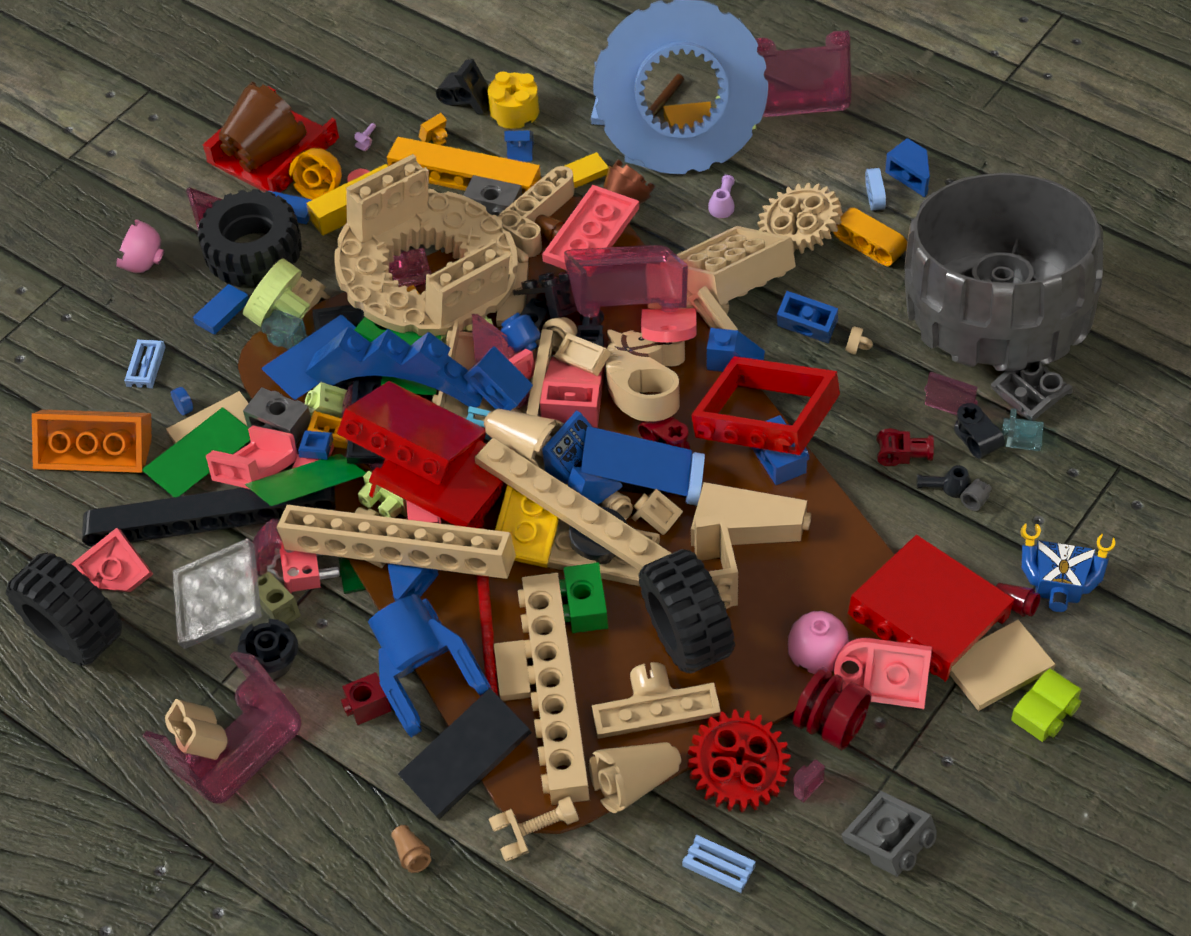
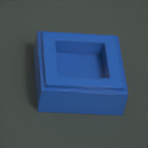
M304 431L298 450L299 457L327 460L333 443V434Z

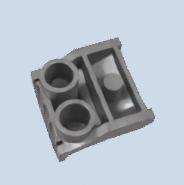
M1037 361L1027 363L1026 367L1021 370L1005 371L991 383V388L1003 400L1031 421L1038 418L1066 394L1073 393L1072 386L1066 385V382H1063L1059 374L1050 372L1046 366L1044 367L1041 363H1037Z

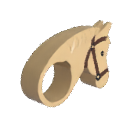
M607 330L609 338L607 349L611 354L606 361L607 387L614 403L623 412L641 421H660L673 416L680 406L679 378L675 372L665 366H677L685 361V341L654 342L644 339L641 333L634 332L633 330L622 334L613 330ZM640 392H660V394L644 395L640 394Z

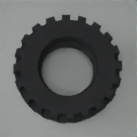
M252 189L250 192L240 190L234 195L231 193L227 194L223 200H216L212 204V208H208L205 211L198 225V239L207 267H209L210 272L214 276L219 277L220 280L226 283L231 282L234 286L241 287L242 285H247V287H255V284H259L280 259L284 258L294 265L293 263L298 261L300 251L302 250V240L294 209L285 199L279 195L275 196L274 193L269 191L263 193L260 189ZM248 234H266L253 242H235L240 237Z
M680 549L644 565L639 572L641 594L651 622L666 652L671 656L673 663L681 671L694 673L729 657L735 647L733 640L734 632L731 629L732 624L717 586L712 581V577L705 569L702 561L697 558V555L691 552V550Z
M53 553L38 554L7 584L6 595L8 600L14 606L16 613L22 617L25 624L39 638L45 641L51 649L53 648L59 655L67 658L72 663L80 666L93 663L121 634L122 621L118 618L119 614L111 606L112 604L108 598H105L101 593L102 591L86 575L79 572L72 564L67 563L65 559L57 557Z

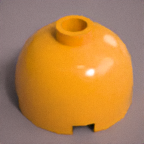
M311 148L304 151L290 165L289 173L290 177L293 175L295 189L308 199L313 200L338 188L341 183V165L331 152L324 149Z

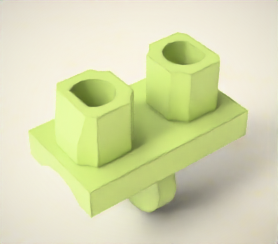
M368 471L363 476L365 485L358 493L359 502L367 508H371L379 500L382 502L378 507L382 517L395 518L399 514L407 517V500L384 488H381L373 498L369 496L372 486L369 483L372 472Z

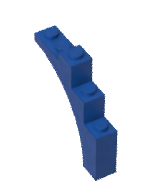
M348 326L314 354L305 372L318 383L323 382L332 386L350 378L373 375L411 380L446 393L468 407L477 408L483 399V396L463 377L468 370L448 355L451 348L430 332H427L410 345L389 329L372 342H369Z

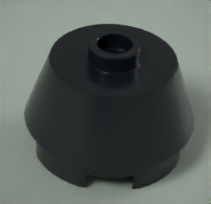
M268 619L269 623H261L254 627L252 623L244 629L239 639L237 654L241 663L254 676L263 680H274L284 676L290 670L298 652V640L287 624L280 620Z

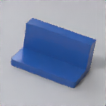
M495 346L463 376L495 409L511 411L518 406L533 387V384Z

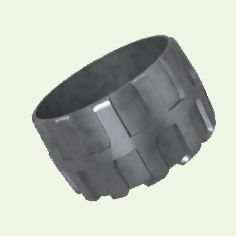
M995 173L956 180L933 192L920 204L916 218H913L909 227L905 259V291L909 321H916L921 330V340L928 347L933 349L938 346L950 353L954 362L965 366L974 367L977 363L993 365L997 371H1015L1024 369L1027 363L1037 361V363L1044 365L1062 358L1069 352L1070 345L1081 343L1090 332L1102 285L1103 229L1097 222L1094 209L1084 198L1063 185L1045 178L1018 173Z

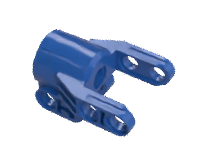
M413 594L393 602L368 620V624L381 646L379 649L380 686L402 726L411 738L422 732L421 718L399 678H403L413 672L414 669L450 650L469 686L475 688L480 697L491 688L466 641L443 626L430 602L426 598L421 600L419 594Z

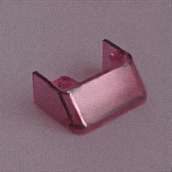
M233 652L229 655L247 679L238 686L235 693L236 704L243 714L224 730L227 736V746L217 760L184 753L178 748L177 744L173 746L166 736L150 731H145L142 734L173 773L205 800L212 803L220 804L227 801L293 739L301 728L299 713L254 655Z

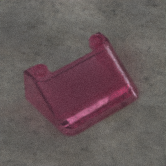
M646 245L572 249L564 252V260L576 308L585 317L598 316L600 306L659 303L661 310L664 312H676L678 308H687L688 265L668 247Z

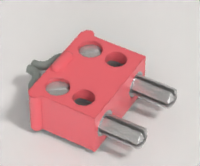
M282 540L279 542L280 554L275 555L272 559V564L267 566L268 572L272 573L278 581H284L285 588L291 594L294 591L321 588L320 579L334 578L340 575L338 567L318 569L317 556L322 554L285 550ZM278 558H281L283 577H279L277 571L272 569L275 567Z

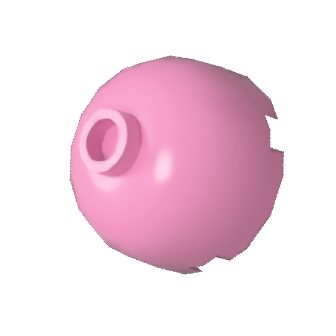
M136 219L135 225L130 226L123 240L120 251L124 253L123 259L117 258L116 266L133 273H143L149 270L154 263L159 264L164 254V250L160 249L161 238L159 233L150 225Z
M824 611L807 613L801 616L792 626L788 636V654L795 665L799 667L800 664L802 667L807 668L810 673L815 674L822 667L832 672L834 671L835 661L843 646L849 643L848 631L843 622L833 614Z

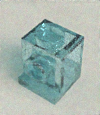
M277 309L273 311L269 318L264 320L261 327L262 333L267 334L269 342L278 347H285L287 350L307 337L303 319Z

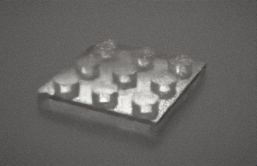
M248 538L173 570L178 645L186 649L262 617L254 543Z

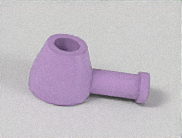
M730 175L722 177L721 189L715 190L710 198L709 212L714 217L726 218L734 212V201L730 191L735 179Z

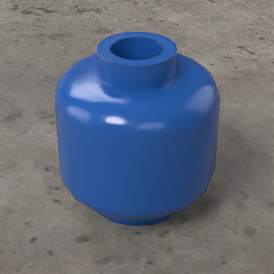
M516 313L501 323L500 337L511 353L516 354L524 349L533 351L538 347L536 341L540 338L541 333L529 315Z

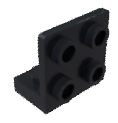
M573 270L561 272L558 276H554V272L541 274L538 276L539 280L530 279L521 282L522 287L513 290L514 296L545 293L550 319L561 318L592 305L586 273L574 274Z

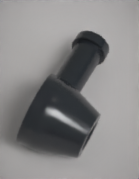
M961 465L953 466L944 477L917 474L916 479L917 489L922 487L942 488L948 496L960 498L966 488L971 485L968 470Z

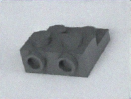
M880 791L841 835L845 844L869 855L873 865L898 877L903 870L910 871L914 867L917 859L916 855L923 847L930 848L934 844L937 830L930 814Z

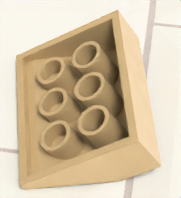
M735 226L660 262L661 268L692 294L706 286L720 306L728 304L729 300L735 297L746 295L749 290L755 287L766 285L767 281L773 278L784 276L787 271L796 267L791 237Z

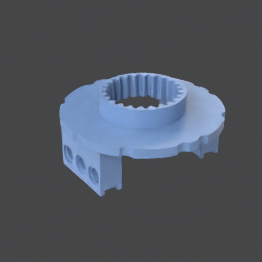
M660 0L651 3L647 10L638 9L617 25L607 38V48L600 51L597 61L594 62L593 93L598 98V103L595 107L598 118L605 122V133L612 143L629 159L633 161L641 160L644 167L663 173L686 174L690 169L700 172L709 169L714 162L723 163L728 160L752 137V128L755 124L760 123L765 110L768 96V80L764 78V71L766 70L764 57L757 53L758 43L740 18L738 19L730 12L723 13L719 11L718 5L704 0H674L671 3ZM680 49H683L685 54H689L693 50L696 57L702 54L705 62L710 61V66L712 69H715L716 76L719 78L717 82L719 87H721L717 90L720 98L715 99L717 108H710L711 116H702L703 122L694 121L691 128L686 123L683 129H679L678 124H674L672 128H669L668 122L665 121L661 124L659 117L653 118L652 111L648 110L647 103L644 101L645 96L642 91L645 90L643 80L648 78L645 70L652 71L653 69L651 63H659L660 55L666 58L669 57V51H673L675 55H678Z

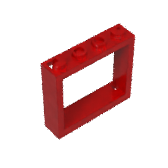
M734 356L691 415L695 438L801 455L840 395L837 371ZM738 386L811 397L792 426L718 414Z

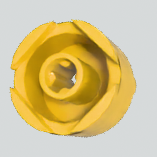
M504 71L495 75V79L488 87L492 119L494 118L501 127L508 129L525 127V123L530 120L534 122L539 115L537 84L534 81L533 75L528 73H507Z

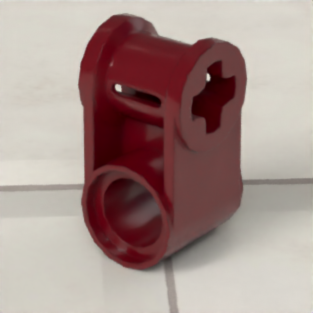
M672 416L660 421H643L638 425V432L643 439L690 449V444L686 440L689 434L687 426Z

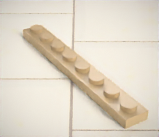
M492 438L476 455L475 464L639 571L644 565L671 554V552L496 439Z

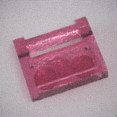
M424 248L401 252L400 256L394 255L393 262H389V273L392 274V281H399V287L404 285L407 287L412 285L414 287L426 286V274L429 273L431 275V270Z

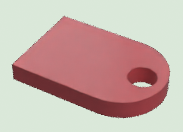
M695 308L642 309L641 336L646 340L654 342H681L692 339L697 335Z
M871 638L855 639L843 646L835 661L834 675L838 674L843 678L842 690L851 682L869 690L872 693L871 702L924 709L932 647ZM845 661H854L859 666V670L854 674H848L842 669L841 665Z

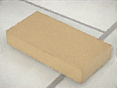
M706 286L689 297L690 302L710 328L738 330Z
M567 333L554 357L559 361L598 376L611 352L604 347Z
M524 640L494 644L500 699L507 701L530 698L531 692Z

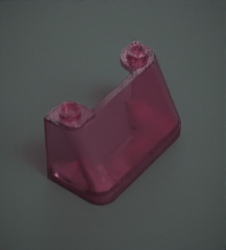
M849 30L835 31L828 34L825 46L776 50V45L772 40L767 38L755 39L758 43L757 53L763 55L766 63L764 78L768 80V96L762 117L838 111L850 106L852 92Z

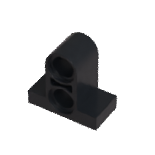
M474 59L465 60L457 72L449 73L435 92L436 97L443 104H471L476 114H484L489 108V86Z

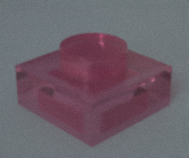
M815 759L808 767L802 766L795 774L793 779L795 781L794 796L803 803L824 782L825 766Z

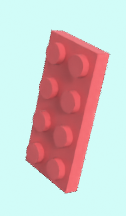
M592 185L542 254L543 262L567 271L573 270L575 274L586 273V278L590 279L638 211L639 201Z

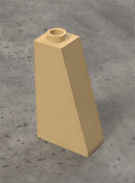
M705 482L703 483L694 516L696 518L724 513L731 545L801 541L803 530H809L811 513L807 512V500ZM694 519L691 527V546H695Z

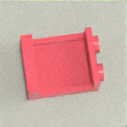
M251 426L248 428L250 444L235 454L213 450L206 455L212 481L249 489L245 486L246 483L281 472L294 463L298 456L293 434Z

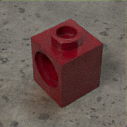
M377 672L342 686L345 698L341 699L343 709L347 717L353 715L357 726L391 712L389 700L380 686ZM369 698L364 702H359L361 699Z

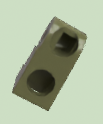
M266 572L248 584L252 596L271 619L289 624L301 616L294 596L270 572Z

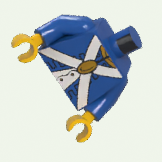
M1026 524L1022 526L1020 532L1022 537L1026 539L1025 544L1022 545V570L1030 584L1036 586V593L1040 594L1041 598L1050 599L1049 608L1055 612L1066 611L1068 602L1079 603L1082 594H1090L1102 582L1109 561L1107 554L1115 547L1114 537L1109 548H1104L1100 545L1103 534L1098 537L1097 547L1099 552L1097 555L1095 554V549L1041 540H1038L1037 545H1035V539L1041 533L1040 526L1035 524L1034 536H1029L1026 533Z

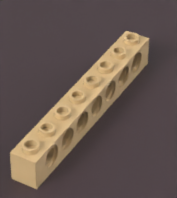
M294 505L286 506L277 525L285 550L505 579L508 578L516 557L510 532Z
M558 573L522 577L523 589L518 590L520 608L526 607L527 614L521 615L523 633L529 632L530 640H524L526 659L533 658V666H527L530 685L536 684L537 692L531 693L533 711L540 712V719H535L534 723L536 738H543L544 746L538 747L540 766L546 765L547 774L541 775L543 793H550L552 805H557L559 800L570 796L572 802L589 800V790ZM546 658H552V659H553V660H551V661H544V659H546ZM550 684H556V685H557V686L551 687V688H550V687H546V686H548V685H550ZM552 711H561L559 714H550ZM556 738H564V739H565V740H563V741H561V742H555V741H553V740L556 739ZM561 765L569 766L567 769L564 770L557 769V767Z

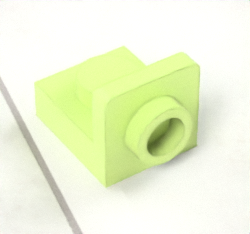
M320 382L313 390L308 392L305 399V405L309 408L311 418L314 411L342 418L345 408L350 406L351 391Z

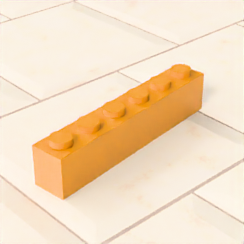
M397 137L387 155V163L390 166L414 154L422 168L426 167L429 170L430 184L464 191L467 189L473 175L521 185L522 195L541 179L540 165Z

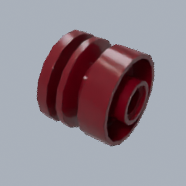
M822 667L813 675L801 693L793 716V725L801 730L807 727V732L811 735L816 734L824 725L822 740L842 751L861 729L867 716L872 693L853 682L849 683L841 692L843 678L838 674L832 677L831 671Z

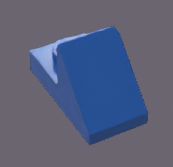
M530 130L504 131L505 142H507V159L521 162L532 161L533 132Z

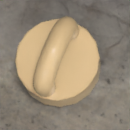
M852 327L846 346L847 353L856 355L858 348L869 350L873 347L872 341L862 336V328Z

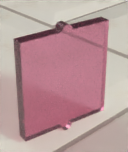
M930 372L928 383L924 388L926 392L925 405L957 415V410L962 404H978L976 400L978 387Z

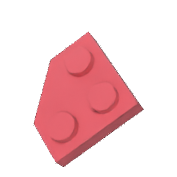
M118 528L72 563L79 572L86 575L95 586L102 590L132 592L153 575L132 544Z

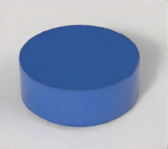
M178 387L171 391L172 400L181 415H186L193 411L191 398L183 387Z

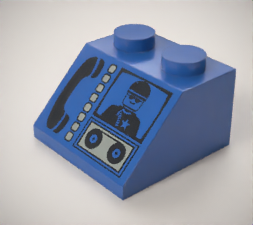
M576 410L542 448L545 472L564 484L568 483L572 467L582 466L586 429L588 426L592 427L581 412Z

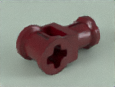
M891 428L883 429L876 435L880 448L877 454V461L883 466L909 464L910 458H927V460L933 461V435H928L927 438H910V431H898Z

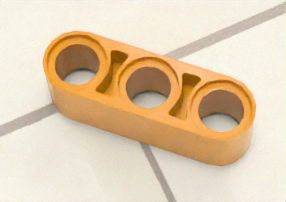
M849 208L840 216L842 223L836 224L838 231L833 232L839 240L884 266L892 265L907 250V240L903 235L856 208Z

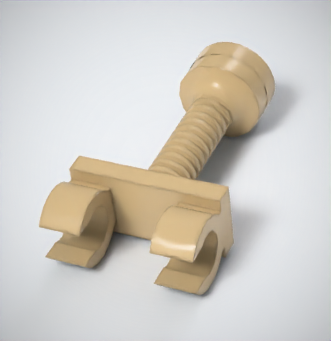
M570 796L559 800L558 807L555 810L538 816V818L535 817L532 821L523 822V824L517 822L512 809L489 818L494 831L512 825L518 842L500 849L505 861H510L529 853L524 840L526 834L528 835L532 831L540 830L544 826L552 825L556 821L559 822V820L565 821L567 825L579 820Z

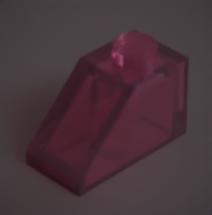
M472 314L475 364L493 346L507 359L514 356V349L511 346L508 347L507 336L480 315Z

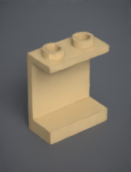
M724 513L694 518L695 554L700 560L721 559L723 569L709 571L719 590V595L726 609L731 606H737L738 569Z

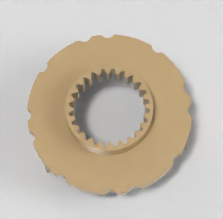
M412 154L346 188L347 223L339 234V247L335 249L336 278L340 289L348 293L350 304L354 308L362 309L367 319L380 326L400 333L413 331L419 336H424L427 332H430L434 336L447 335L448 330H453L454 321L459 320L460 332L467 325L484 321L488 313L497 312L510 296L515 284L516 275L514 273L517 272L518 264L515 242L510 232L502 228L503 222L500 218L487 213L484 205L460 194L449 191L438 193L434 189H428L429 170L426 167L422 168L416 161V156ZM423 244L425 248L434 245L436 250L443 247L447 254L453 252V258H459V260L454 263H447L446 267L431 275L429 273L426 274V291H423L421 295L417 294L416 289L408 292L407 286L399 287V281H392V274L389 273V262L394 261V255L400 256L401 250L408 252L410 246L418 249Z

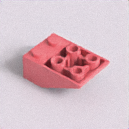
M551 357L543 381L540 400L541 417L559 420L565 424L577 410L583 414L592 427L598 428L606 363L599 375L595 376L559 361L555 357Z

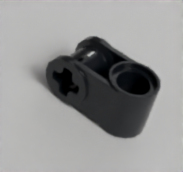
M965 403L958 408V420L954 425V432L975 458L980 459L1004 446L1005 439L1001 430L992 423L978 405Z

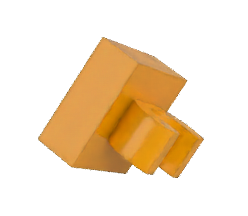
M442 113L421 124L419 138L422 142L433 140L434 144L444 145L447 142L444 139L448 137L445 131L447 119Z

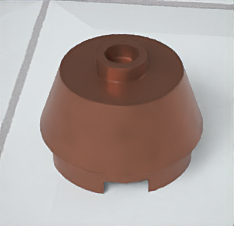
M617 160L613 167L609 166L603 188L638 200L639 205L651 197L650 193L655 186L650 182L646 186V181L641 174L628 165L622 168L623 163Z

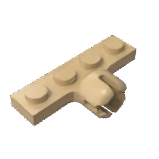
M657 662L650 663L651 678L649 679L647 678L645 665L641 664L633 668L630 673L633 689L632 697L592 705L597 738L720 716L721 711L715 685L710 683L683 689H672L669 685L666 667L663 664Z

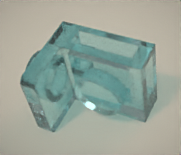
M1011 408L1010 417L1004 418L1002 434L1007 435L1006 447L1040 451L1044 422L1016 419L1017 409Z

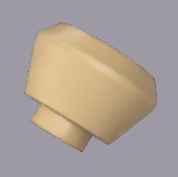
M566 317L550 319L542 328L553 330V351L556 352L567 333L574 336L578 333L574 322Z

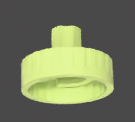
M284 258L280 259L268 271L252 293L244 308L243 315L260 327H264L269 323L277 312L294 324L300 322L310 308L309 303L292 292V289L301 277L302 271Z

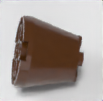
M252 81L243 90L220 130L218 137L222 142L220 145L222 151L230 157L234 155L239 160L241 167L247 172H251L253 169L259 168L299 144L306 137L307 131L303 122H296L294 115L290 111L291 107L277 93L264 84L261 87H257L254 81Z

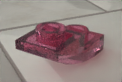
M278 519L268 521L254 537L250 550L248 574L260 575L261 564H267V559L274 560L275 549H281L282 540L277 531Z

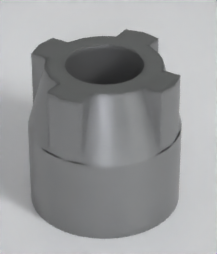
M975 479L961 494V502L966 508L978 511L990 497L989 494L992 488L989 484L987 485L980 481V479Z

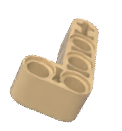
M566 166L552 169L498 216L503 222L502 228L512 235L515 246L527 253L529 257L537 256L542 251L540 227L534 223L535 219L541 214L550 217L574 195L572 170Z

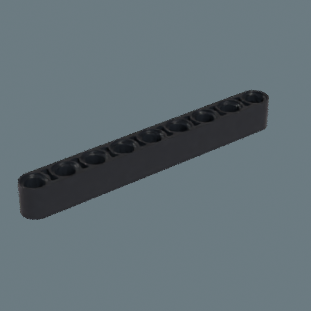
M335 485L274 506H270L252 490L242 487L92 509L86 511L83 515L82 542L89 547H93L116 528L120 529L131 543L280 521L287 505L335 510Z

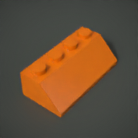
M41 410L32 413L33 469L143 472L142 469L145 467L152 441L151 413Z

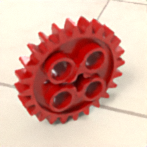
M736 709L733 710L731 718H728L724 712H721L719 722L710 717L708 720L709 728L701 724L698 730L701 736L693 735L691 742L695 746H690L688 754L693 756V758L688 759L687 767L696 769L691 772L690 779H700L696 790L706 788L707 793L704 799L708 800L715 796L717 798L715 807L717 808L724 801L727 802L729 812L733 809L734 804H739L742 813L745 812L746 806L749 803L754 810H757L759 800L768 805L771 800L769 794L777 797L780 793L778 786L784 787L787 781L782 775L789 774L790 767L784 764L789 762L791 755L782 752L786 750L788 743H778L782 732L771 733L770 730L773 723L769 722L764 726L760 724L762 720V715L760 714L755 720H751L748 710L743 718H739ZM728 738L733 742L734 746L730 748L723 747L718 740ZM752 744L760 745L764 749V753H753L749 746ZM715 753L718 757L714 758L711 754ZM735 757H741L742 765L736 764ZM762 763L765 764V765H766V768H763V767H762L761 765H759V764H762ZM716 767L724 768L728 772V776L718 777L714 774L713 769ZM744 775H756L759 783H748Z

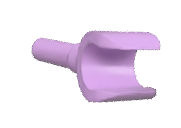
M371 123L363 133L357 132L355 134V140L358 141L355 147L363 151L369 149L372 142L369 135L376 128L374 123Z

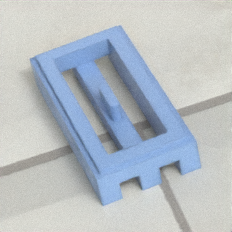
M137 340L124 380L126 387H132L133 384H136L138 388H142L143 385H147V388H153L165 350L164 341ZM144 347H147L145 356L143 357V360H142V366H141L139 375H138V377H137V376H135V375H136V372H137V369H138V366H139V363H140V360H141V356H142Z
M696 835L693 846H690L687 857L685 856L682 861V866L742 893L755 868V861ZM697 857L703 861L712 864L714 867L720 870H725L741 878L740 880L734 879L726 874H723L713 868H710L702 863L695 861L694 858Z

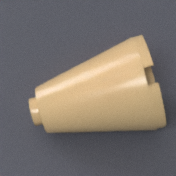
M499 408L489 412L484 421L485 431L488 436L501 442L542 470H545L542 448L564 425L559 420Z
M667 742L601 749L592 753L595 756L589 760V771L595 791L601 789L605 797L600 801L610 812L617 813L623 811L677 773L679 764H681V756L678 749L674 746L672 747Z

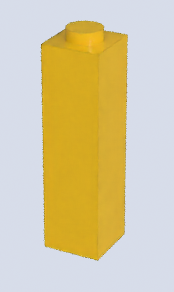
M387 164L306 203L310 221L322 236L347 223L346 188L388 167Z

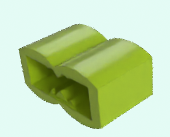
M1049 668L1014 708L1011 721L1041 742L1049 735L1055 737L1063 726L1064 722L1061 720L1067 714L1073 716L1082 702L1079 699L1081 688Z

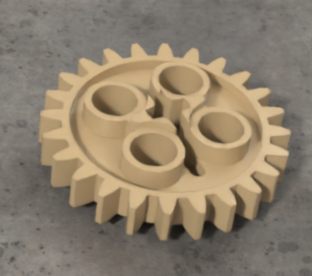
M807 183L805 188H801L800 184H797L796 189L793 191L787 187V193L777 192L778 198H770L771 205L763 206L765 213L759 214L761 220L757 222L760 228L759 231L791 237L793 252L799 249L801 254H803L806 247L813 251L814 244L816 243L822 246L823 238L831 239L830 232L838 231L836 224L842 223L840 216L843 215L838 197L836 198L834 191L830 192L827 186L821 189L820 184H816L811 188L810 183Z

